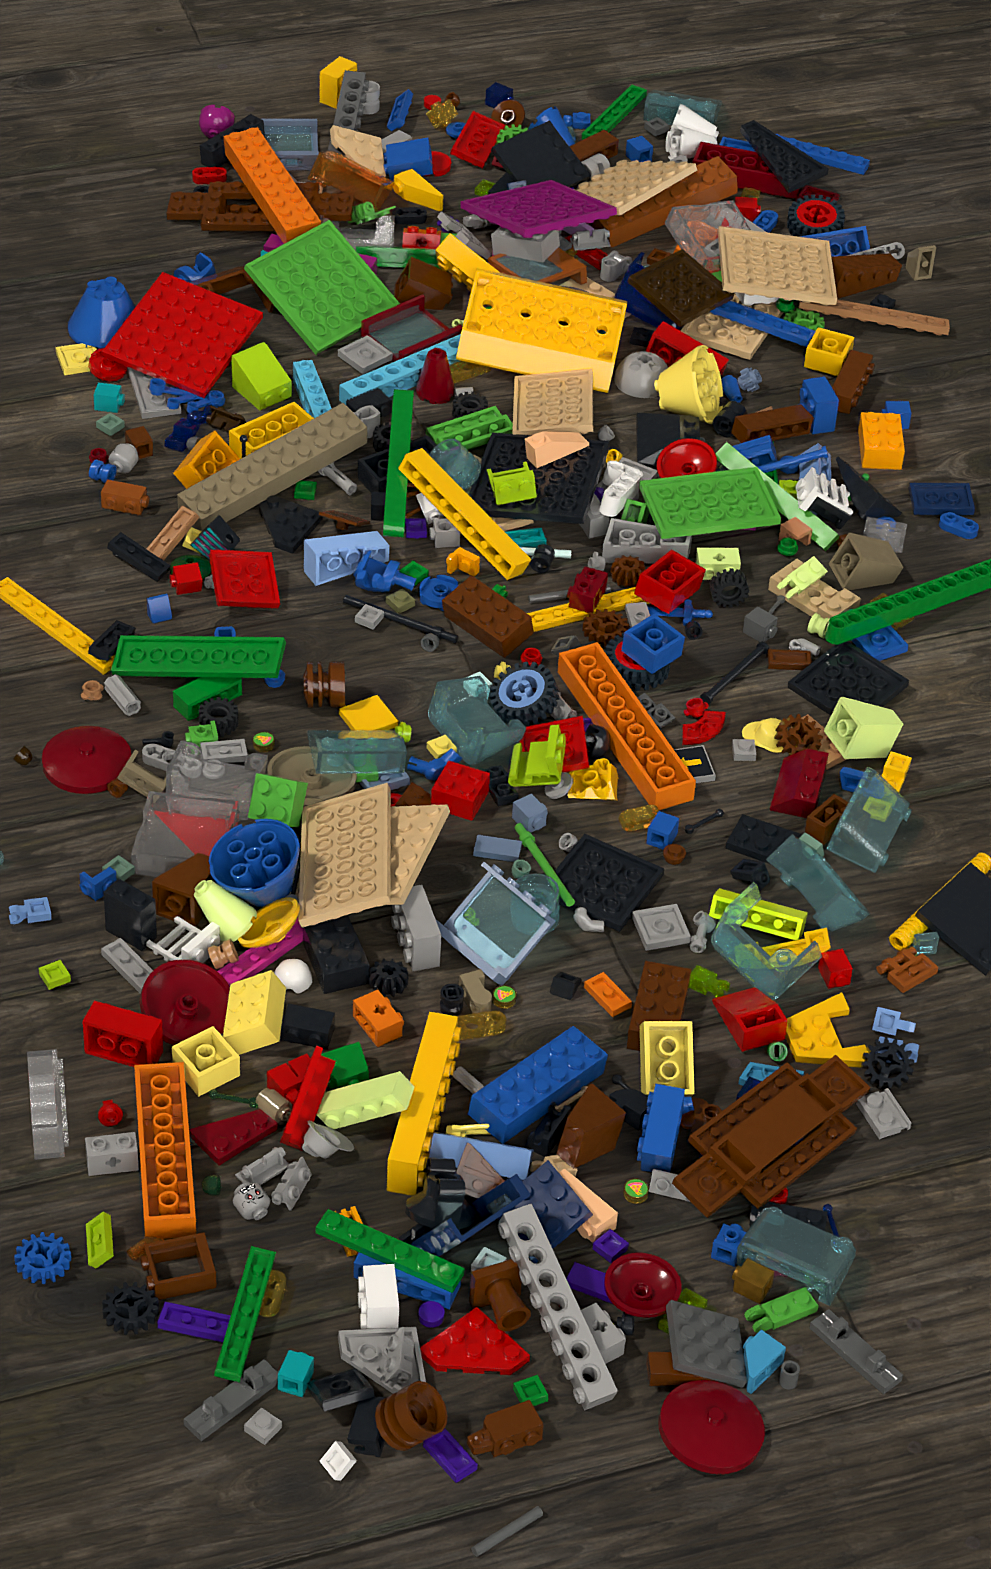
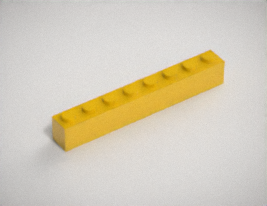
M423 448L406 454L398 469L507 580L523 574L531 558Z

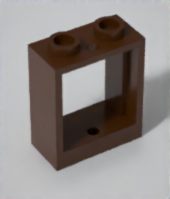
M204 1232L144 1244V1255L140 1256L143 1271H148V1276H146L148 1291L154 1290L155 1298H158V1300L216 1288V1270ZM197 1256L201 1272L159 1281L155 1263Z

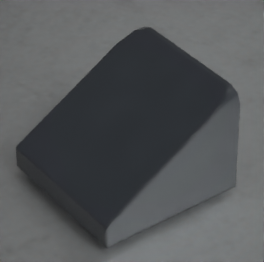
M560 972L553 977L550 993L571 1000L582 979Z

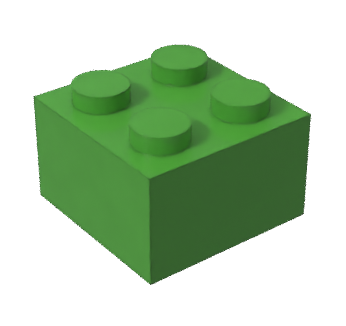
M256 773L248 818L256 820L273 819L281 821L290 827H300L308 783Z

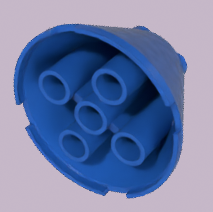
M107 277L106 279L89 281L87 283V288L68 322V333L76 343H83L86 345V348L88 347L87 345L98 347V349L106 347L136 307L124 285L118 282L115 277Z
M273 819L255 820L256 823L244 827L240 824L232 828L216 842L209 856L210 873L214 881L223 889L258 908L285 898L290 894L299 857L300 845L294 830L287 824Z

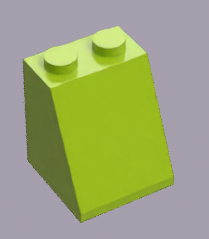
M265 342L232 355V387L259 411L292 397V381Z

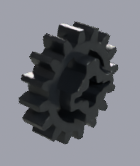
M887 1037L884 1038L883 1043L876 1039L874 1042L875 1047L868 1045L867 1051L869 1053H863L862 1056L866 1061L862 1062L861 1068L867 1069L864 1072V1077L871 1076L870 1084L878 1082V1089L880 1090L883 1085H887V1088L891 1091L893 1084L899 1089L901 1088V1080L907 1083L909 1080L907 1075H912L914 1069L910 1066L914 1065V1060L908 1059L912 1051L905 1052L906 1044L897 1045L896 1038L892 1043H889ZM881 1050H888L884 1053H878ZM896 1053L901 1056L903 1061L899 1060ZM886 1060L891 1061L889 1067H885ZM873 1067L877 1068L880 1075L874 1071ZM893 1074L898 1075V1076H896V1077H894V1078H888L889 1076H891V1075H893Z
M124 1282L123 1288L120 1289L114 1286V1293L107 1292L106 1300L102 1301L103 1319H106L107 1326L114 1325L115 1332L124 1329V1335H127L129 1330H133L135 1334H138L139 1328L147 1331L148 1323L155 1324V1317L159 1316V1300L155 1298L154 1290L147 1292V1285L145 1284L139 1288L137 1282H134L132 1286L128 1287V1284Z

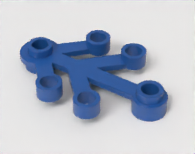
M153 378L150 380L149 390L151 394L160 396L162 393L179 396L168 398L167 407L169 409H178L179 404L188 402L187 412L195 414L198 413L201 407L211 405L218 408L225 404L224 394L217 390L209 391L206 397L202 398L175 386L174 388L167 387L166 382L162 379Z

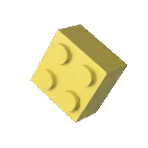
M214 1026L172 1046V1063L184 1062L185 1081L198 1097L240 1076V1056Z

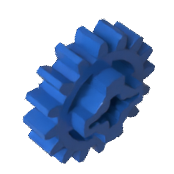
M41 1232L38 1238L31 1234L30 1241L23 1239L22 1246H17L15 1265L17 1266V1272H22L23 1279L31 1277L32 1283H35L37 1279H41L42 1284H45L46 1279L49 1278L52 1282H55L56 1275L63 1277L64 1270L70 1269L71 1251H69V1244H64L63 1237L55 1239L54 1233H51L49 1237H45L44 1232Z

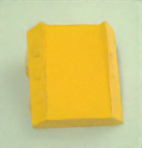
M605 758L598 759L593 765H589L590 768L569 772L573 778V784L568 791V798L618 801V773L616 767L610 764L609 760Z

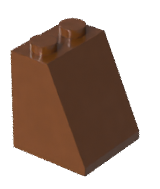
M411 256L395 283L394 297L401 304L423 294L425 296L424 309L443 310L444 306L450 303L453 296L451 293L453 287L452 274Z
M197 853L154 878L152 890L156 904V915L172 921L178 916L194 927L199 924L205 914L194 897L195 887L203 880L215 882L210 873L209 856Z
M593 1083L590 1084L567 1118L557 1155L574 1169L614 1150L626 1112Z

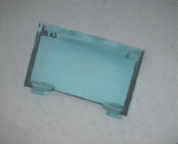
M481 676L438 681L428 709L431 723L442 736L446 735L457 747V753L468 765L478 764L520 741L526 730V727L518 719H513L506 725L488 705L487 700L490 688Z
M867 767L836 826L826 850L876 873L879 865L884 867L889 857L886 851L902 820L907 822L912 812V809L909 808L910 803L876 770Z
M776 1207L763 1209L738 1245L737 1266H742L748 1258L807 1284L808 1291L812 1292L815 1289L820 1294L819 1302L830 1306L855 1258L856 1249L853 1246V1242L846 1237H837L786 1215Z

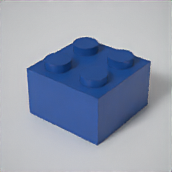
M826 377L803 380L802 388H800V404L814 417L810 430L812 435L835 431L839 399Z
M653 614L624 632L621 651L653 674L682 656L685 636L656 614Z

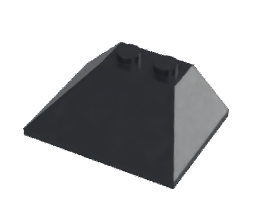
M637 413V463L657 468V459L660 453L672 442L681 439L700 440L699 417Z

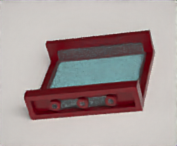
M422 294L362 320L361 337L368 335L393 353L391 361L395 362L460 335L463 326L459 324L450 329L424 309L425 296Z

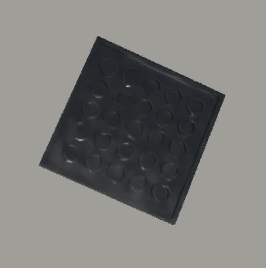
M491 434L468 494L490 517L584 524L610 448L609 441L586 439L589 442V446L536 468L527 459L525 438L532 435ZM523 462H527L529 471L533 470L537 498L496 505L487 469H491L492 473L523 468Z

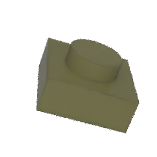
M401 589L386 596V604L400 614L414 607L415 599L404 589Z

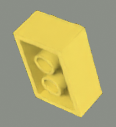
M272 970L230 985L223 1038L238 1055L277 1043L280 1040L286 987Z
M644 1021L640 1025L642 1093L648 1096L649 1091L654 1092L655 1084L685 1089L686 1097L694 1095L692 1021Z

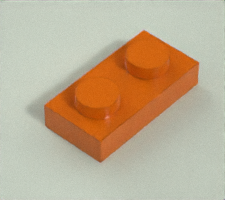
M604 972L585 981L584 988L612 1017L631 1008L632 1001Z

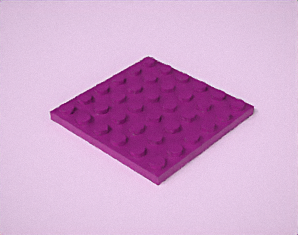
M553 180L461 201V209L468 211L469 214H475L479 218L486 219L490 223L499 225L501 228L511 230L512 233H517L523 238H531L535 234H547L551 230H563L564 227L568 226L576 227L580 223H593L596 219H608L609 216L617 215V207Z

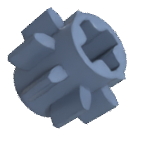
M747 367L740 371L741 376L738 377V383L743 390L753 392L760 388L758 384L762 382V377L757 369L752 370V368Z

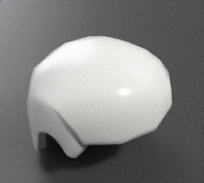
M299 959L282 961L274 972L285 985L286 990L292 989L296 994L307 990L312 984V974L308 965Z

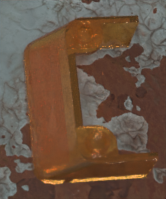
M331 150L319 152L308 176V180H316V183H319L321 187L325 188L326 185L333 186L342 192L354 194V198L362 201V203L371 202L375 212L380 210L395 184L392 180Z

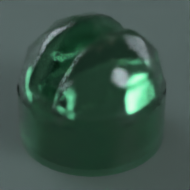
M210 1175L205 1177L201 1183L203 1191L208 1195H219L221 1191L220 1176Z

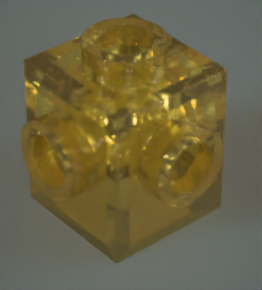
M450 99L443 103H440V101L430 106L431 110L426 113L435 129L439 126H442V128L452 123L451 119L459 115Z

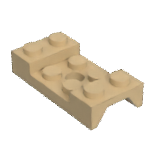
M795 559L770 577L768 590L778 596L783 595L787 602L811 617L817 613L824 619L831 618L850 609L860 607V597L845 588L839 592L820 579L799 595L796 594L788 600L786 594L793 588L788 584L785 588L779 590L777 585L787 575L804 564L798 559Z

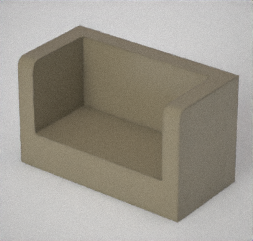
M134 750L117 779L156 802L173 773L169 771L164 780L134 762L138 751Z

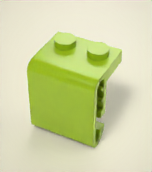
M550 725L548 741L531 742L529 752H522L521 743L514 745L508 783L511 786L553 785L560 783L566 738L565 734H561L559 725Z

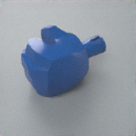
M201 252L196 255L193 269L189 266H182L174 271V277L187 282L216 274L215 266L211 259Z
M371 550L363 555L353 574L357 587L373 592H389L395 584L412 591L417 578L400 572L401 562L390 560L387 565L370 558Z

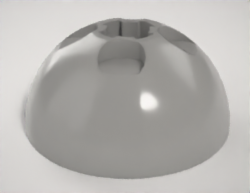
M645 351L632 353L625 357L618 365L614 375L615 385L619 390L633 397H657L659 392L655 390V380L659 379L660 373L667 369L668 365L661 357L654 353Z

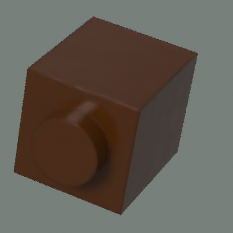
M144 426L125 430V444H131L136 448L139 459L153 456V440Z

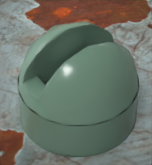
M516 860L513 863L511 873L516 879H525L530 873L531 866L525 860Z

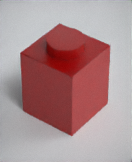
M735 197L734 211L753 223L761 210V206L757 205V198Z
M198 562L173 566V574L169 575L170 585L172 588L175 587L177 595L202 591V576Z
M843 948L820 954L818 969L828 989L849 985L853 968Z

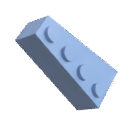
M378 531L305 539L304 572L314 585L317 586L353 574L363 555L371 550L370 558L382 563L388 562L389 544Z

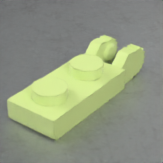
M813 556L787 575L777 587L781 590L789 584L793 588L786 594L789 600L822 578L828 571Z

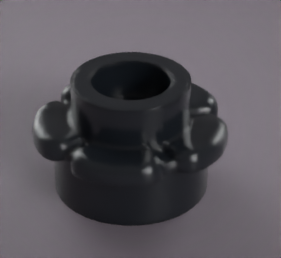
M623 1312L622 1317H617V1328L623 1331L625 1337L626 1335H634V1316Z

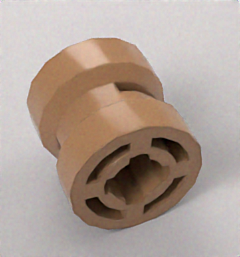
M231 939L224 941L220 946L214 945L208 948L210 959L216 970L224 967L225 963L239 961L236 948Z

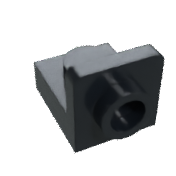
M743 859L730 871L733 879L750 881L754 892H759L770 882L765 862Z

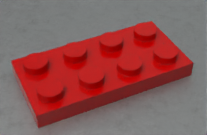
M473 111L453 145L450 154L472 163L474 166L483 168L492 153V147L497 143V135L501 129L504 130L505 125Z

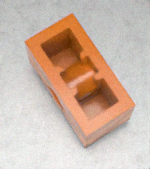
M379 990L353 1000V1017L377 1047L402 1037L403 1017L399 1012L396 1013L389 999L384 997Z

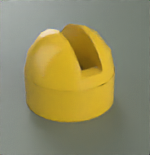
M611 449L608 451L606 462H619L623 455L616 449Z

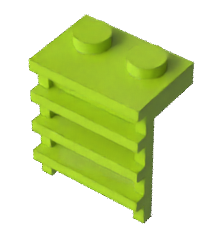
M523 462V468L492 473L491 469H487L496 505L537 498L533 470L529 471L527 462Z

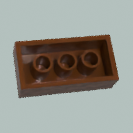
M472 575L442 599L446 618L503 658L508 656L534 633L532 617Z
M645 961L629 1026L627 1049L640 1051V1025L644 1021H682L692 969Z

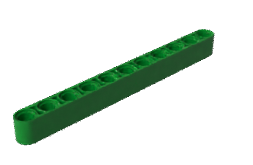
M394 389L383 525V536L404 538L408 478L398 468L405 455L410 453L414 390Z
M991 559L835 615L829 619L825 639L831 644L838 645L990 589Z

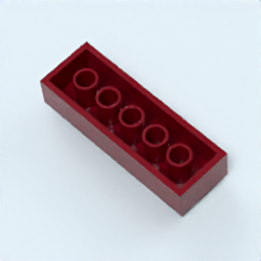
M700 142L693 159V163H696V165L719 156L736 174L737 188L747 189L752 192H763L769 195L784 196L786 198H797L800 188L788 193L757 152Z

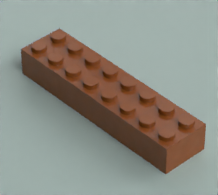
M717 156L696 165V172L622 215L609 216L608 219L594 220L592 227L594 230L603 228L609 230L610 237L607 238L611 245L610 248H613L738 193L737 176Z

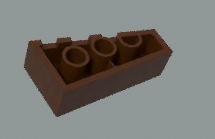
M890 253L831 257L837 299L897 281L902 264Z

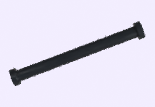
M763 641L759 642L756 649L708 692H703L700 695L703 703L707 702L708 705L712 703L713 698L758 657L766 654L769 649L768 644Z

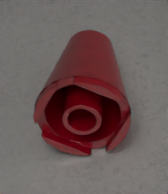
M433 348L427 353L416 386V393L422 401L426 399L430 400V404H443L449 402L451 397L454 396L455 386L447 353L440 348Z

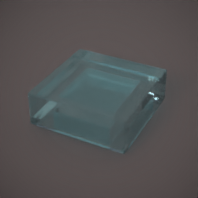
M937 932L914 935L912 947L917 951L915 956L921 953L924 955L936 954L939 942Z

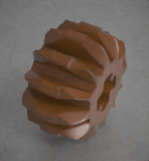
M622 555L621 558H615L610 571L612 581L617 582L618 586L624 585L625 588L627 586L635 587L640 574L645 571L644 561H639V557L633 558L631 555L629 557Z

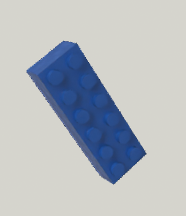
M572 1026L474 1093L471 1097L468 1115L478 1124H489L490 1127L485 1130L504 1144L548 1113V1108L552 1102H555L558 1106L581 1090L583 1086L588 1085L602 1075L608 1054L576 1027Z

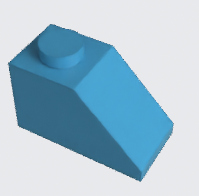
M760 1330L754 1337L750 1336L743 1345L747 1377L746 1389L750 1394L784 1361L786 1347L763 1330Z

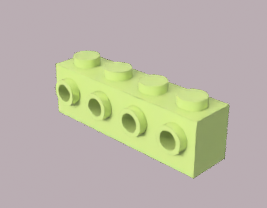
M399 1071L324 1093L317 1116L329 1128L337 1129L407 1110L415 1086Z

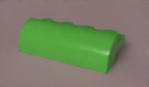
M496 406L426 428V435L448 457L458 452H464L488 444L492 433L513 434V423L506 414L502 415Z

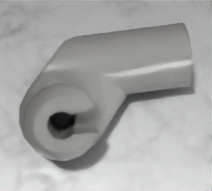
M793 639L789 643L790 650L811 651V654L814 656H818L821 651L820 646L806 639Z
M583 907L575 909L574 921L583 931L604 932V921L591 920L587 915V910Z

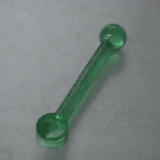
M215 1089L209 1092L211 1099L222 1098L246 1103L252 1108L258 1107L256 1097L246 1099L218 1093Z

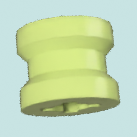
M815 613L810 619L807 631L811 634L817 633L819 637L825 638L830 618L824 619L820 614Z

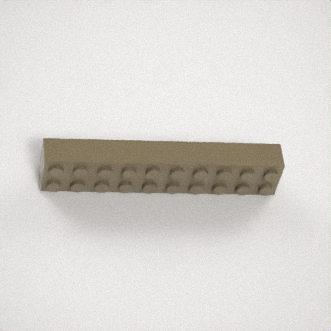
M341 403L177 494L178 510L181 506H184L196 512L200 518L193 527L200 531H203L218 515L227 522L267 500L269 496L276 495L367 444V426L344 403Z

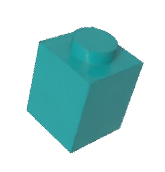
M98 382L93 394L94 410L118 413L120 405L123 406L125 401V394H122L121 385Z
M289 1350L278 1373V1390L303 1397L308 1387L307 1383L310 1382L314 1373V1357L303 1352Z

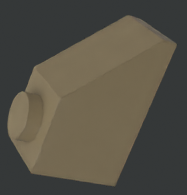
M935 245L916 248L908 253L906 270L914 281L931 278L936 252Z

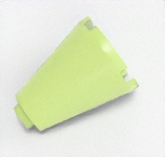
M203 880L195 887L194 897L209 923L214 922L220 926V941L222 943L228 939H231L233 942L251 928L253 923L250 920L253 916L257 917V911L252 906L223 889L212 880Z

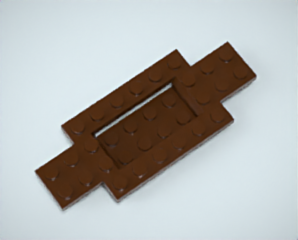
M210 182L208 193L171 192L166 213L167 220H202L201 231H275L259 205H227V199H254L244 182ZM296 183L321 221H351L355 200L354 194L345 192L319 193V183Z
M837 1055L833 1056L810 1075L807 1073L804 1076H801L786 1062L689 1136L688 1142L703 1156L673 1179L672 1184L707 1218L740 1192L757 1209H760L855 1134L857 1128L842 1113L866 1095L871 1087ZM819 1124H822V1126L819 1127L816 1131H814L807 1138H805L798 1145H796L789 1152H787L780 1159H778L771 1166H769L762 1173H760L766 1165L772 1162L775 1158L781 1155L784 1151L790 1148L793 1144L799 1141L802 1137L808 1134Z

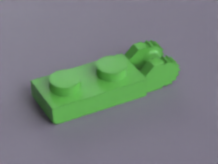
M804 1287L764 1304L751 1307L744 1315L750 1322L759 1319L752 1326L753 1330L758 1333L760 1330H774L818 1311V1304L807 1288Z

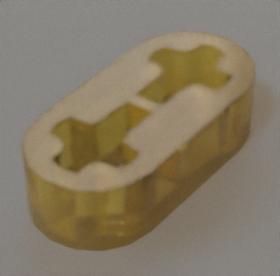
M656 805L632 808L622 812L618 819L625 831L644 829L649 827L659 809Z
M278 1270L271 1271L259 1313L261 1316L272 1317L280 1309L286 1291V1277ZM277 1281L278 1283H276L275 1288L271 1289V1284ZM268 1298H271L272 1303H270L269 1306H265L267 1304Z

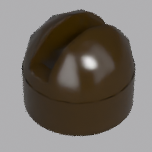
M23 746L13 760L20 765H27L32 761L33 756L31 751Z

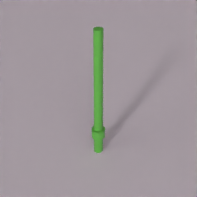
M522 823L516 824L515 830L523 846L529 849L565 904L569 907L575 903L574 899L536 845L534 836L525 829Z

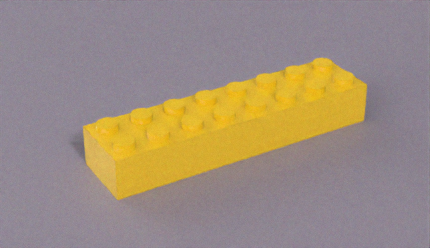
M429 1012L410 1082L415 1087L407 1110L401 1111L388 1157L387 1191L413 1196L417 1194L418 1188L424 1185L426 1173L423 1171L430 1153L428 1152L431 1149L433 1133L435 1130H439L441 1116L438 1114L440 1111H444L446 1097L443 1096L445 1093H449L451 1079L448 1078L455 1071L456 1061H453L455 1057L458 1058L461 1044L457 1043V1041L459 1042L461 1027H457V1016Z

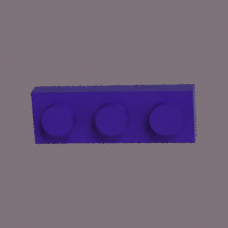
M165 1302L157 1323L158 1329L223 1342L231 1315Z

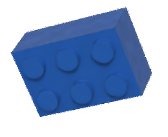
M655 1084L654 1092L649 1091L647 1113L644 1115L642 1137L639 1138L637 1161H641V1170L652 1172L653 1169H660L671 1173L684 1109L685 1089Z

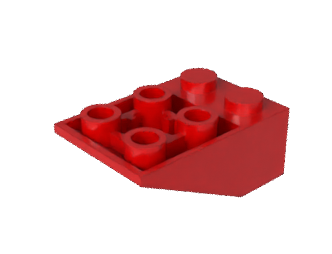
M756 987L712 999L714 1006L741 1052L785 1040L787 1018L779 1005Z

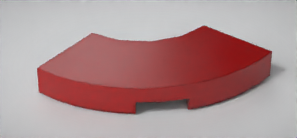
M704 711L703 716L697 722L683 724L682 745L699 744L715 737L724 726L726 712Z

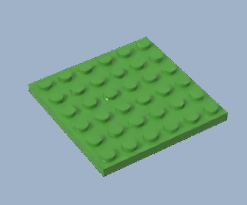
M330 220L251 261L244 267L248 275L315 355L361 330L362 320L400 304Z

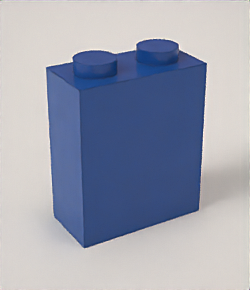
M428 137L386 145V152L383 153L385 174H389L390 181H394V175L413 169L420 176L433 174L432 151Z

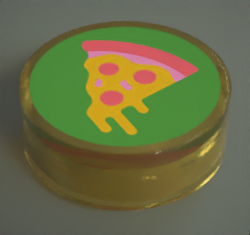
M259 732L252 738L253 747L259 752H268L275 746L274 736L269 732Z
M506 985L495 988L493 991V1003L503 1009L514 1006L517 996L516 991Z
M634 1178L625 1183L623 1195L627 1201L638 1204L648 1198L649 1186L645 1181Z

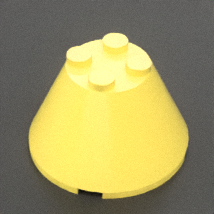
M706 345L697 346L660 373L659 379L655 380L654 384L655 390L659 392V406L661 410L679 415L699 417V421L713 424L714 418L723 408V406L719 407L720 397H723V387L716 359L713 353H708Z

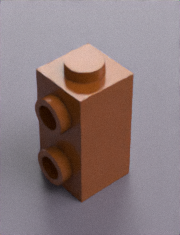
M107 479L101 490L102 508L141 515L144 508H147L149 505L147 487Z

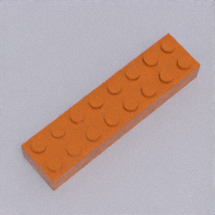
M184 1062L134 1065L145 1240L178 1238L196 1234Z

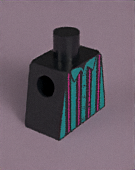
M218 515L190 545L210 560L209 553L211 550L236 551L234 548L240 542V538L224 519Z

